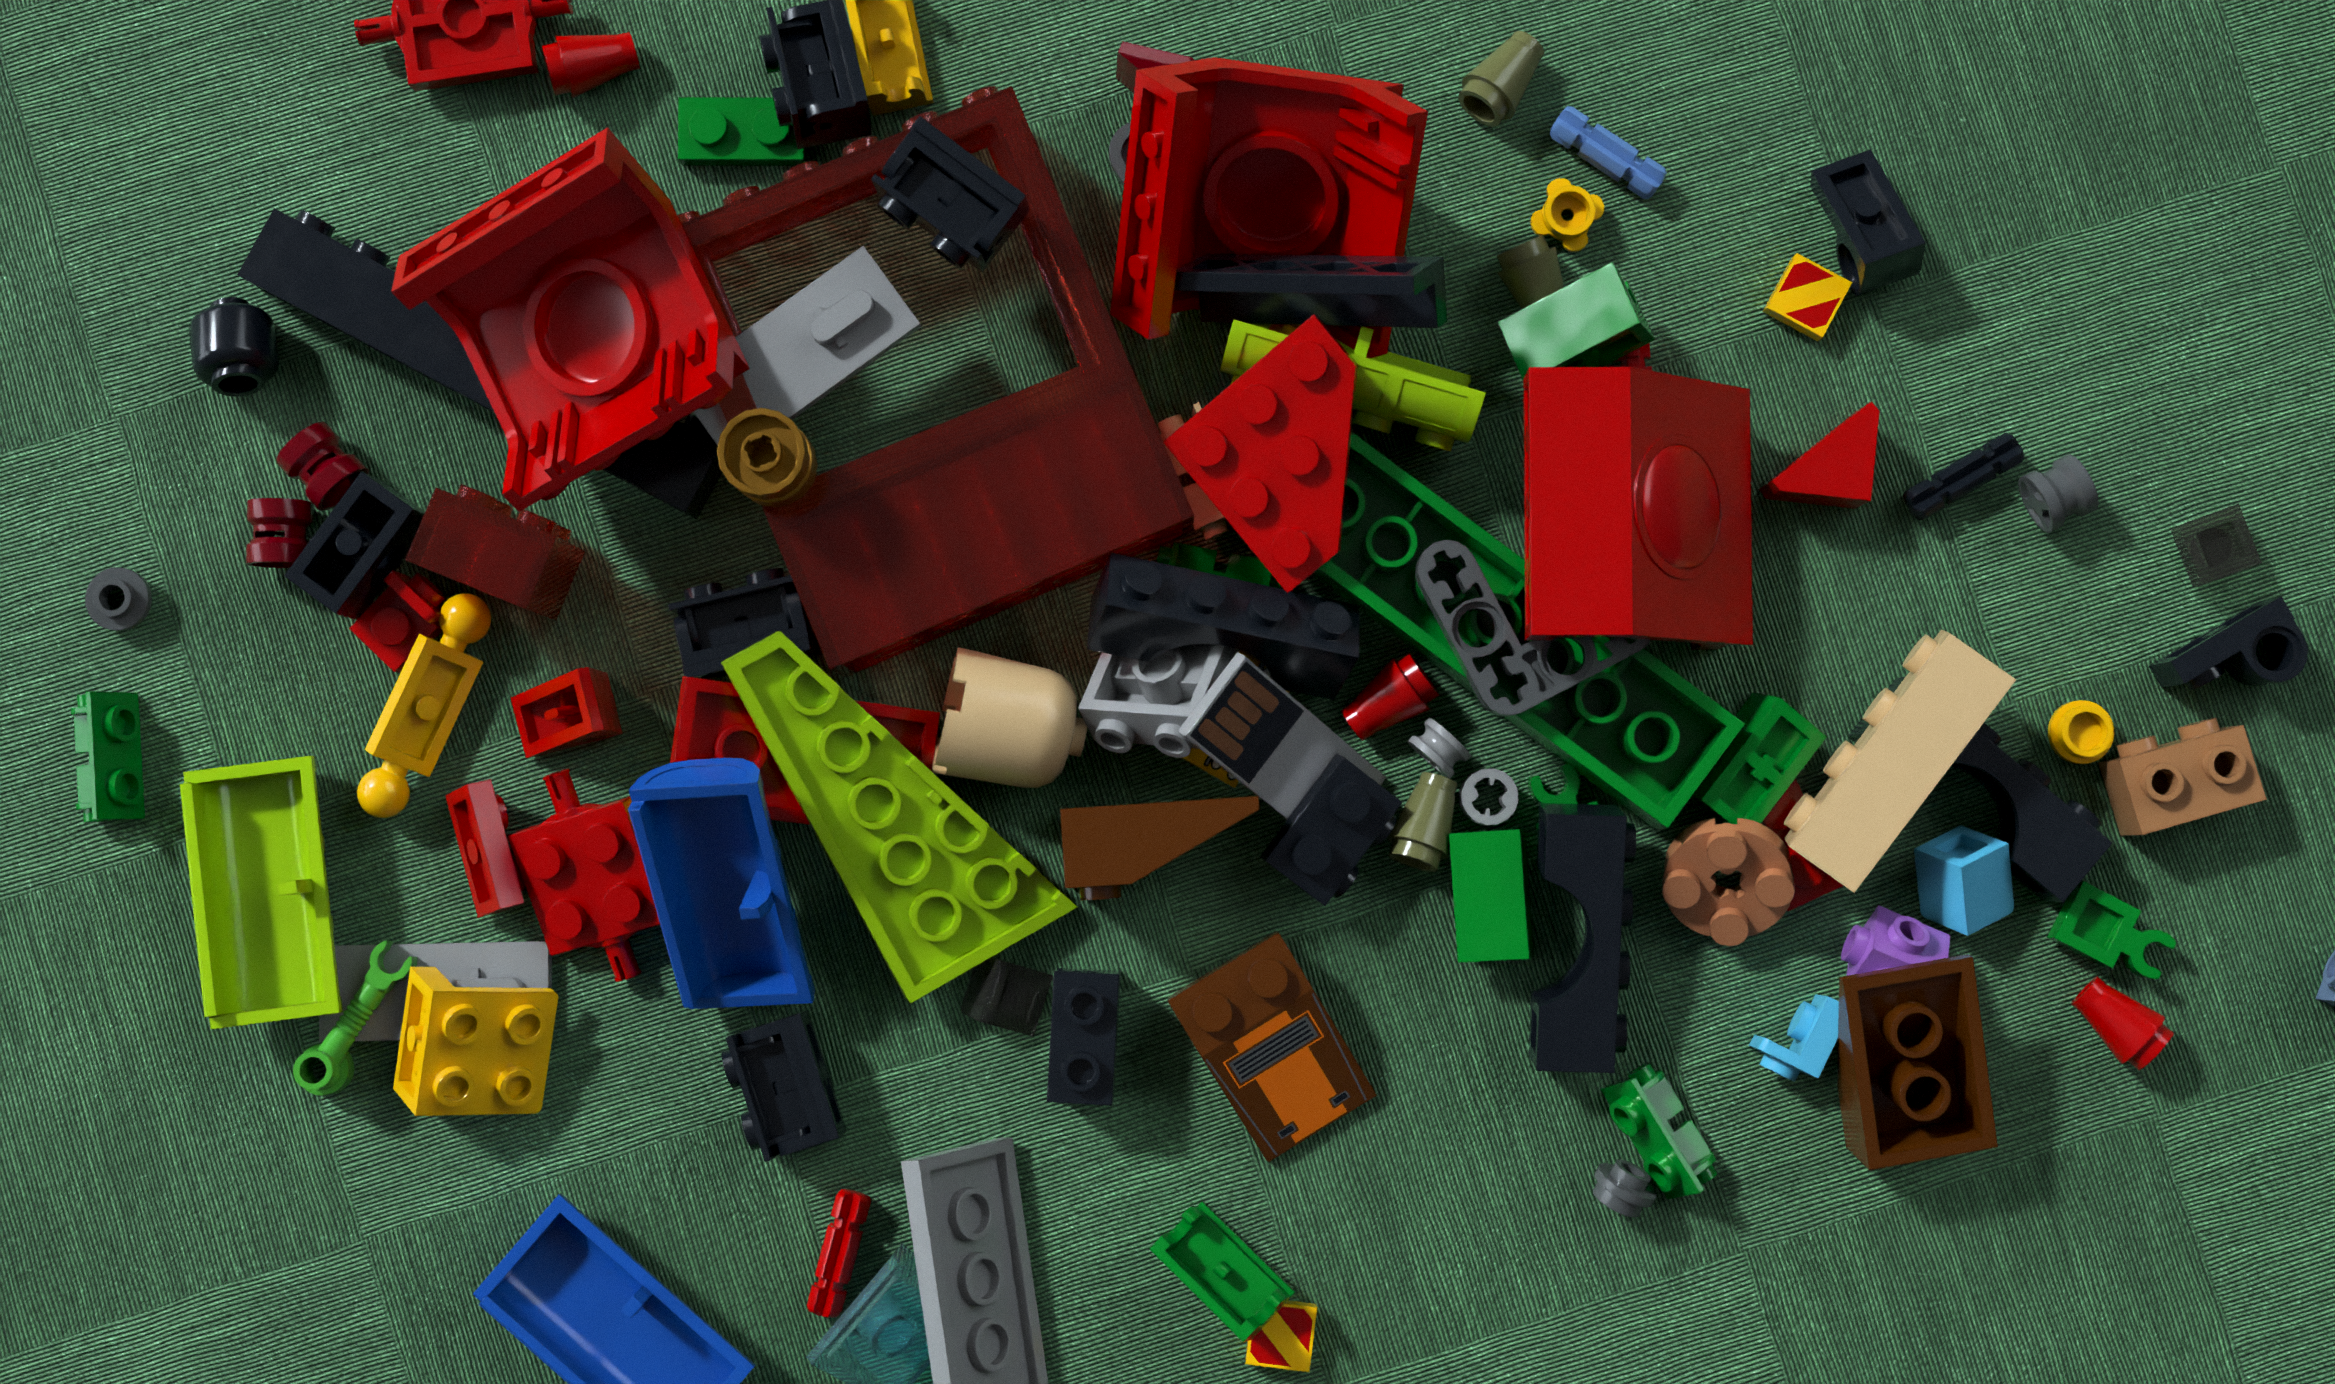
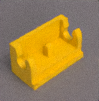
M845 0L856 55L872 115L934 103L913 0Z

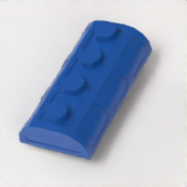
M743 758L695 759L668 763L654 768L639 777L629 789L632 802L628 812L683 1007L703 1009L813 1003L815 987L812 976L809 973L798 929V920L792 905L781 861L778 840L775 838L763 790L760 769L754 762Z
M558 1194L473 1293L481 1301L479 1306L568 1384H740L756 1366L755 1363L743 1355L562 1194Z

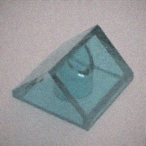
M903 1243L900 1244L818 1340L806 1356L811 1365L846 1384H913L930 1365L915 1256Z

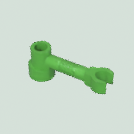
M383 941L372 950L369 959L370 969L364 977L365 980L354 995V999H351L350 1004L347 1005V1010H344L343 1015L339 1017L340 1020L336 1021V1026L332 1027L321 1044L308 1048L295 1061L293 1076L301 1087L309 1093L321 1096L339 1093L350 1084L355 1067L353 1058L348 1050L356 1040L355 1037H358L359 1032L363 1030L362 1027L366 1025V1021H369L370 1016L373 1015V1010L378 1008L386 994L395 987L397 982L409 978L410 967L417 966V957H408L399 971L390 973L385 969L383 960L393 945V941ZM318 1059H321L326 1066V1073L321 1081L317 1080L313 1074V1065Z

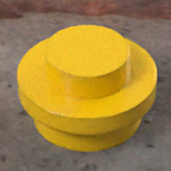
M2086 700L2072 701L2062 705L2053 713L2048 724V739L2054 752L2063 760L2074 764H2088L2101 759L2109 751L2114 740V725L2109 714L2100 705Z

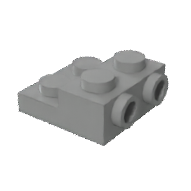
M1192 644L1166 651L1150 662L1102 652L1078 707L1093 739L1103 748L1116 753L1128 752L1132 744L1155 745L1159 751L1171 757L1183 758L1188 756L1192 748H1199L1180 734L1178 730L1232 660L1236 648L1216 644Z

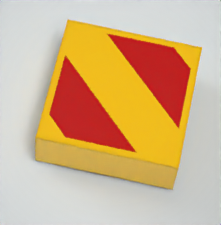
M1796 253L1789 261L1762 312L1819 341L1826 333L1852 282Z
M1288 1300L1252 1340L1247 1341L1245 1364L1310 1372L1317 1305Z

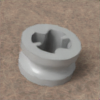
M1429 717L1424 722V734L1419 737L1413 735L1407 742L1428 764L1444 777L1450 779L1455 774L1453 770L1455 762L1458 760L1466 762L1471 757V754L1450 732Z
M1494 768L1481 769L1468 775L1462 782L1458 793L1459 806L1463 814L1473 823L1482 826L1498 825L1508 820L1515 812L1519 801L1518 789L1513 779L1505 772ZM1482 779H1486L1487 786H1492L1494 781H1496L1504 790L1498 798L1502 809L1490 816L1489 808L1483 809L1481 814L1472 804L1479 796L1474 786Z

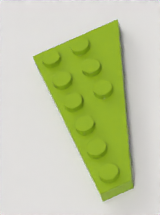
M777 631L721 662L910 1004L1077 908L1069 898L1048 881L1026 858L1006 842L984 819L895 739L887 729L867 713L782 632Z

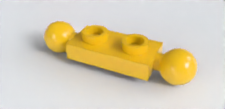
M468 593L457 594L450 597L443 604L440 610L439 624L444 634L440 642L419 633L366 745L365 750L384 759L380 768H375L362 777L357 788V798L360 806L365 812L374 817H393L406 807L410 797L409 784L405 778L408 770L430 777L481 669L483 661L464 653L467 644L477 642L483 638L491 625L490 610L487 604L476 595Z

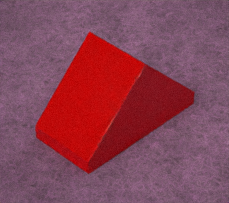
M1871 401L1854 412L1762 486L1759 491L1769 500L1852 509L1870 502L1880 413L1878 408Z
M591 667L577 668L511 697L526 759L623 734L608 673Z

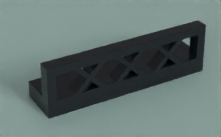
M1205 254L1178 268L1176 271L1174 291H1198L1201 322L1233 323V319L1245 323L1301 325L1313 314H1316L1324 325L1439 328L1447 322L1443 257Z

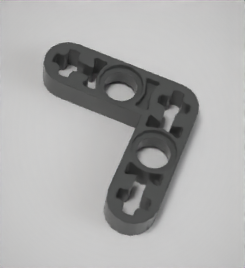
M1451 540L1435 542L1424 550L1416 563L1415 577L1418 587L1479 702L1487 711L1496 716L1510 717L1520 714L1639 652L1651 640L1634 638L1635 641L1628 644L1624 637H1616L1599 646L1608 655L1602 661H1598L1595 644L1590 637H1555L1553 640H1532L1521 646L1475 557L1466 546ZM1442 554L1447 562L1458 559L1462 564L1463 569L1455 578L1463 594L1472 586H1475L1480 595V598L1464 601L1450 614L1446 612L1442 605V602H1448L1455 598L1449 585L1444 580L1433 583L1428 574L1436 567L1434 556ZM1472 610L1488 614L1493 620L1495 627L1494 637L1491 642L1480 648L1471 647L1464 643L1458 632V623L1462 615ZM1569 638L1581 647L1583 663L1576 673L1561 675L1550 667L1547 660V651L1551 643L1556 639ZM1503 643L1506 644L1511 656H1505L1498 660L1504 673L1508 677L1519 674L1524 682V686L1516 691L1519 702L1514 705L1506 697L1495 700L1492 696L1490 688L1498 683V679L1491 665H1487L1481 672H1478L1472 661L1491 655Z

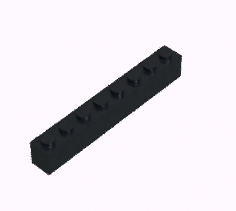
M275 208L273 209L237 275L494 412L464 347L453 329L426 301L408 310L391 292L395 272L386 267L391 257L359 239H355L351 248L331 238L336 228L300 209L295 219ZM691 414L687 416L684 424L676 421L661 437L655 440H643L622 452L613 464L603 469V471L696 520L723 473L719 467L717 456L718 445L700 420Z

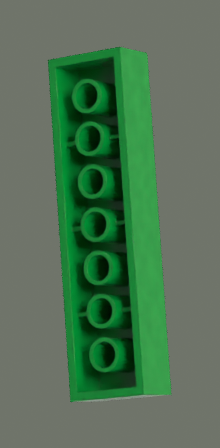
M1352 432L1342 515L1341 548L1338 553L1312 574L1352 604L1359 605L1361 611L1476 696L1418 587L1415 577L1416 563L1424 550L1435 542L1451 540L1466 546L1475 557L1522 646L1532 641H1525L1524 559ZM1442 554L1434 556L1436 567L1428 573L1433 583L1444 580L1455 597L1451 601L1442 602L1448 614L1464 601L1480 598L1475 586H1472L1464 594L1460 590L1455 576L1463 567L1458 559L1447 562ZM1472 610L1462 615L1458 623V632L1464 643L1471 647L1480 648L1491 642L1494 637L1495 627L1493 620L1488 614ZM1590 637L1594 641L1598 661L1606 659L1608 655L1599 646L1616 637ZM1624 637L1628 644L1634 642L1632 639ZM1569 638L1556 639L1548 648V663L1555 672L1561 675L1574 674L1583 663L1582 649L1575 641ZM1503 643L1491 655L1472 661L1478 672H1481L1487 665H1491L1498 679V683L1490 688L1492 696L1495 700L1506 697L1514 705L1519 702L1516 691L1524 686V682L1519 674L1508 677L1504 673L1498 660L1505 656H1511L1506 644ZM1644 648L1520 714L1505 717L1566 764L1569 763L1578 773L1654 829H1664L1671 825L1745 725L1744 722Z

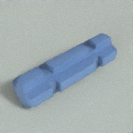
M1567 106L1562 110L1549 133L1553 140L1567 149H1570L1573 145L1579 149L1577 153L1579 157L1617 182L1623 178L1629 182L1626 188L1641 198L1649 199L1654 195L1665 179L1667 173L1665 167L1648 156L1645 160H1642L1636 156L1639 152L1638 149L1597 123L1595 127H1592L1587 123L1589 117L1576 108Z

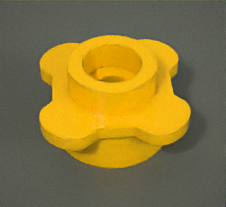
M1555 179L1546 188L1548 198L1542 209L1535 211L1531 216V229L1538 236L1550 235L1561 241L1564 249L1569 252L1581 251L1588 244L1587 232L1592 222L1600 219L1604 213V203L1598 195H1590L1585 189L1571 185L1567 179ZM1570 210L1573 213V218L1569 221L1564 220L1561 216L1562 211Z

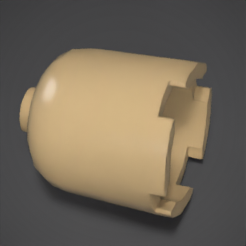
M958 647L942 711L947 713L941 738L937 737L932 772L1022 788H1039L1053 782L1062 773L1068 755L1081 756L1086 738L1087 725L1083 718L1076 717L1077 697L1072 684L1062 674L1050 669Z

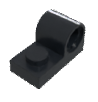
M1871 149L1811 171L1810 187L1837 232L1836 254L1843 278L1852 282L1849 289L1856 296L1920 273L1926 242Z
M2276 597L2252 604L2149 665V668L2161 688L2186 684L2189 690L2199 688L2225 672L2220 663L2223 664L2234 680L2244 685L2260 686L2284 682L2297 676L2307 662L2308 646L2283 598ZM2260 639L2266 640L2274 653L2273 663L2269 669L2264 668L2258 662L2256 656V646Z

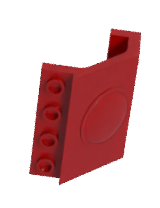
M1218 57L1136 70L1110 314L1148 340L1169 335L1171 314L1200 309L1198 291H1174L1176 271L1178 268L1205 254L1404 256L1428 111L1402 98L1404 84ZM1325 325L1336 339L1353 350L1355 349L1361 326ZM1363 326L1374 330L1366 358L1387 354L1392 327Z
M608 127L404 252L398 258L391 292L408 310L426 301L453 329L461 341L497 416L508 443L502 496L518 512L541 499L547 501L555 498L564 491L570 482L593 469L599 471L609 467L619 458L622 452L645 439L655 440L661 437L676 421L697 409H709L715 406L733 389V379L750 369L670 199Z
M1529 367L1523 379L1525 641L1553 640L1555 637H1626L1691 643V650H1718L1726 645H1753L1750 389L1635 367Z

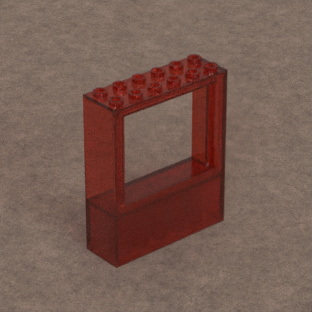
M994 86L979 89L961 101L962 107L940 116L936 111L919 114L902 125V132L879 141L876 136L859 139L842 150V157L823 165H819L817 161L799 164L783 174L784 181L760 190L758 186L739 189L723 199L724 206L700 215L698 211H689L677 215L736 337L742 331L713 262L877 194L871 178L876 174L885 180L886 176L881 173L884 165L910 132L912 125L919 116L970 154L988 148L998 174L1027 197L1030 211L1020 223V226L1079 366L815 476L814 483L805 496L791 505L775 508L762 505L828 667L845 678L1104 569L1111 552L1135 557L1194 532V513L1012 86L998 91L997 87ZM743 373L733 379V389L719 402L727 424L742 412L757 409Z

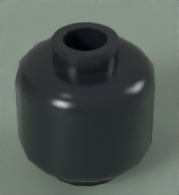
M225 297L215 300L210 307L203 309L193 317L189 327L192 366L197 378L211 386L214 391L226 396H246L261 390L264 384L275 376L279 367L275 326L268 313L259 307L250 305L242 298Z

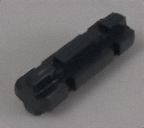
M2004 433L1984 444L1982 450L1978 448L1933 474L1931 481L1925 479L1906 490L1903 494L1904 502L1915 519L1924 520L1944 509V503L1948 505L1954 503L1995 479L1996 473L2000 475L2022 463L2025 458L2024 452L2012 434Z

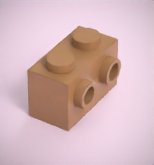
M2210 718L2178 727L2179 740L2158 745L2155 735L2116 745L2119 757L2098 762L2120 836L2145 835L2267 800L2244 725L2220 728L2217 718Z

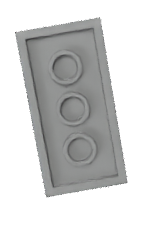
M993 1138L901 1161L933 1384H1049L1013 1138Z

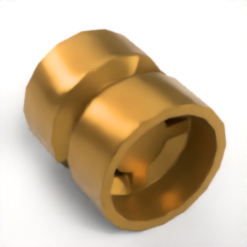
M766 408L746 410L731 419L720 434L717 456L721 471L730 484L755 503L773 508L791 505L805 496L814 483L818 467L815 449L798 426L781 412Z

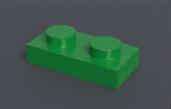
M679 97L678 160L682 166H807V148L797 149L792 125L779 127L773 98Z

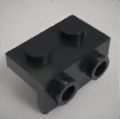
M1336 754L1261 854L1260 858L1299 886L1312 898L1326 906L1332 896L1334 898L1342 896L1353 884L1359 871L1356 864L1370 845L1373 847L1378 846L1391 833L1397 821L1394 813L1402 802L1345 757Z

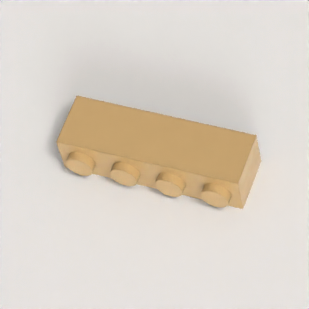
M1940 630L1934 639L1925 634L1916 643L1902 664L1910 672L1894 693L1888 688H1884L1877 695L1862 718L1870 725L1855 745L1846 740L1838 747L1823 769V772L1830 777L1815 798L1805 793L1784 821V825L1791 829L1784 838L1788 846L1853 893L1856 892L2016 681L2011 675L1944 630Z

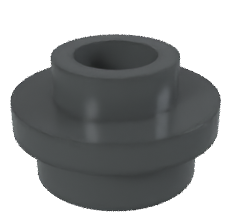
M113 567L103 570L91 580L86 590L85 604L88 614L99 626L114 631H126L138 626L147 617L152 604V594L147 581L140 574L127 568ZM120 587L124 592V602L121 607L112 610L108 604V596L113 589Z
M1617 1159L1614 1165L1600 1163L1594 1173V1177L1597 1180L1593 1189L1594 1196L1605 1206L1622 1215L1638 1217L1643 1207H1651L1657 1197L1655 1190L1649 1185L1650 1175L1629 1161Z

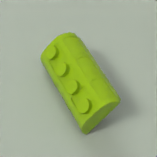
M1233 319L1220 371L1233 375L1232 384L1288 335L1269 330L1271 324H1248ZM1361 326L1354 350L1338 340L1358 365L1356 391L1354 392L1353 409L1356 410L1353 424L1390 434L1393 421L1417 427L1415 442L1450 452L1454 440L1469 443L1486 392L1468 387L1471 383V375L1391 352L1373 358H1366L1374 330Z
M315 756L183 772L184 784H180L204 1017H209L210 1029L343 1012L333 936L334 923L333 916H331L324 854L326 852L325 841L322 835L316 781L317 768Z

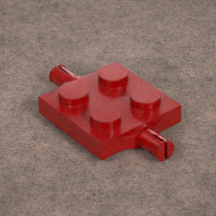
M393 0L391 15L361 20L355 19L354 27L358 30L355 31L361 47L396 40L404 54L408 85L416 92L538 73L533 38L537 25L536 19L573 14V6L570 4L572 0Z
M564 769L542 778L545 781L556 813L543 823L517 830L509 835L508 839L550 955L553 956L584 946L604 947L615 976V982H620L624 979L633 978L642 972L639 969L629 937L639 930L660 925L628 812L632 801L630 797L603 805L581 804L569 773L570 769Z

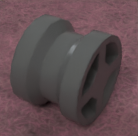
M2071 454L2053 461L2052 468L2044 473L2034 470L2019 478L2018 486L2023 504L2035 524L2046 533L2063 527L2065 518L2073 514L2082 517L2098 509L2099 500L2094 482L2083 464Z

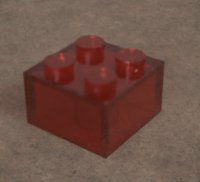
M461 484L456 495L435 488L405 560L529 611L557 620L585 551L568 542L572 533L571 530L524 509L519 512L516 520L510 518L514 507Z

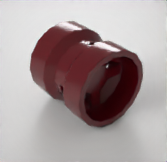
M323 421L314 423L297 433L285 444L276 458V463L290 478L300 479L304 483L307 498L320 511L335 507L361 471L369 475V469L356 455L346 454L339 447L340 437Z
M289 498L249 499L247 501V521L253 526V539L246 545V565L264 568H290L308 544L306 541V528L313 522V503L306 500Z

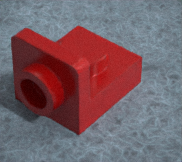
M392 570L384 578L389 587L349 629L393 672L401 673L419 633L435 639L442 632L439 624L441 616L440 604L446 597L422 574L417 572L411 578Z

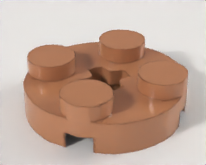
M1715 818L1699 821L1683 830L1673 840L1666 852L1662 894L1669 909L1685 926L1702 935L1711 936L1720 945H1739L1748 936L1756 935L1770 928L1782 918L1794 897V875L1789 850L1776 833L1756 821L1737 818V824L1722 823L1715 825ZM1736 870L1742 873L1740 885L1726 888L1716 884L1714 873L1717 871H1721L1726 875L1732 874Z

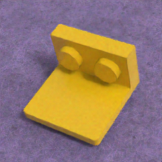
M410 967L393 1085L394 1091L415 1116L539 1113L542 1109L559 998L558 994L552 988L454 987L436 967Z

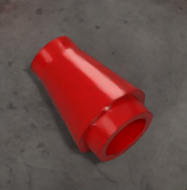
M630 32L617 35L555 36V43L541 46L555 96L571 93L572 98H575L626 72L640 69Z
M1408 654L1398 662L1395 658H1392L1353 702L1343 708L1341 712L1353 731L1364 741L1381 730L1430 710L1428 703L1440 694L1416 659L1411 654Z
M2098 976L2094 977L2071 1003L2084 1016L2120 1064L2128 1061L2138 1071L2148 1065L2174 1035V1032L2163 1024L2165 1016L2112 988Z

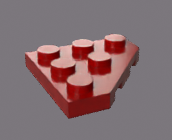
M1313 314L1163 441L1287 594L1338 553L1341 548L1342 515L1345 485H1347L1352 433L1351 421L1358 365L1316 314Z

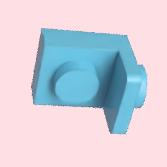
M1815 994L1811 1004L1803 1001L1796 1010L1788 1027L1787 1035L1793 1038L1789 1049L1765 1037L1754 1034L1749 1046L1764 1053L1759 1065L1793 1082L1796 1081L1800 1072L1819 1079L1838 1039L1839 1001Z

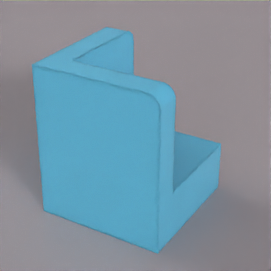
M1960 825L1914 848L1920 912L1924 918L1969 936L2013 912L2014 899L2009 843Z

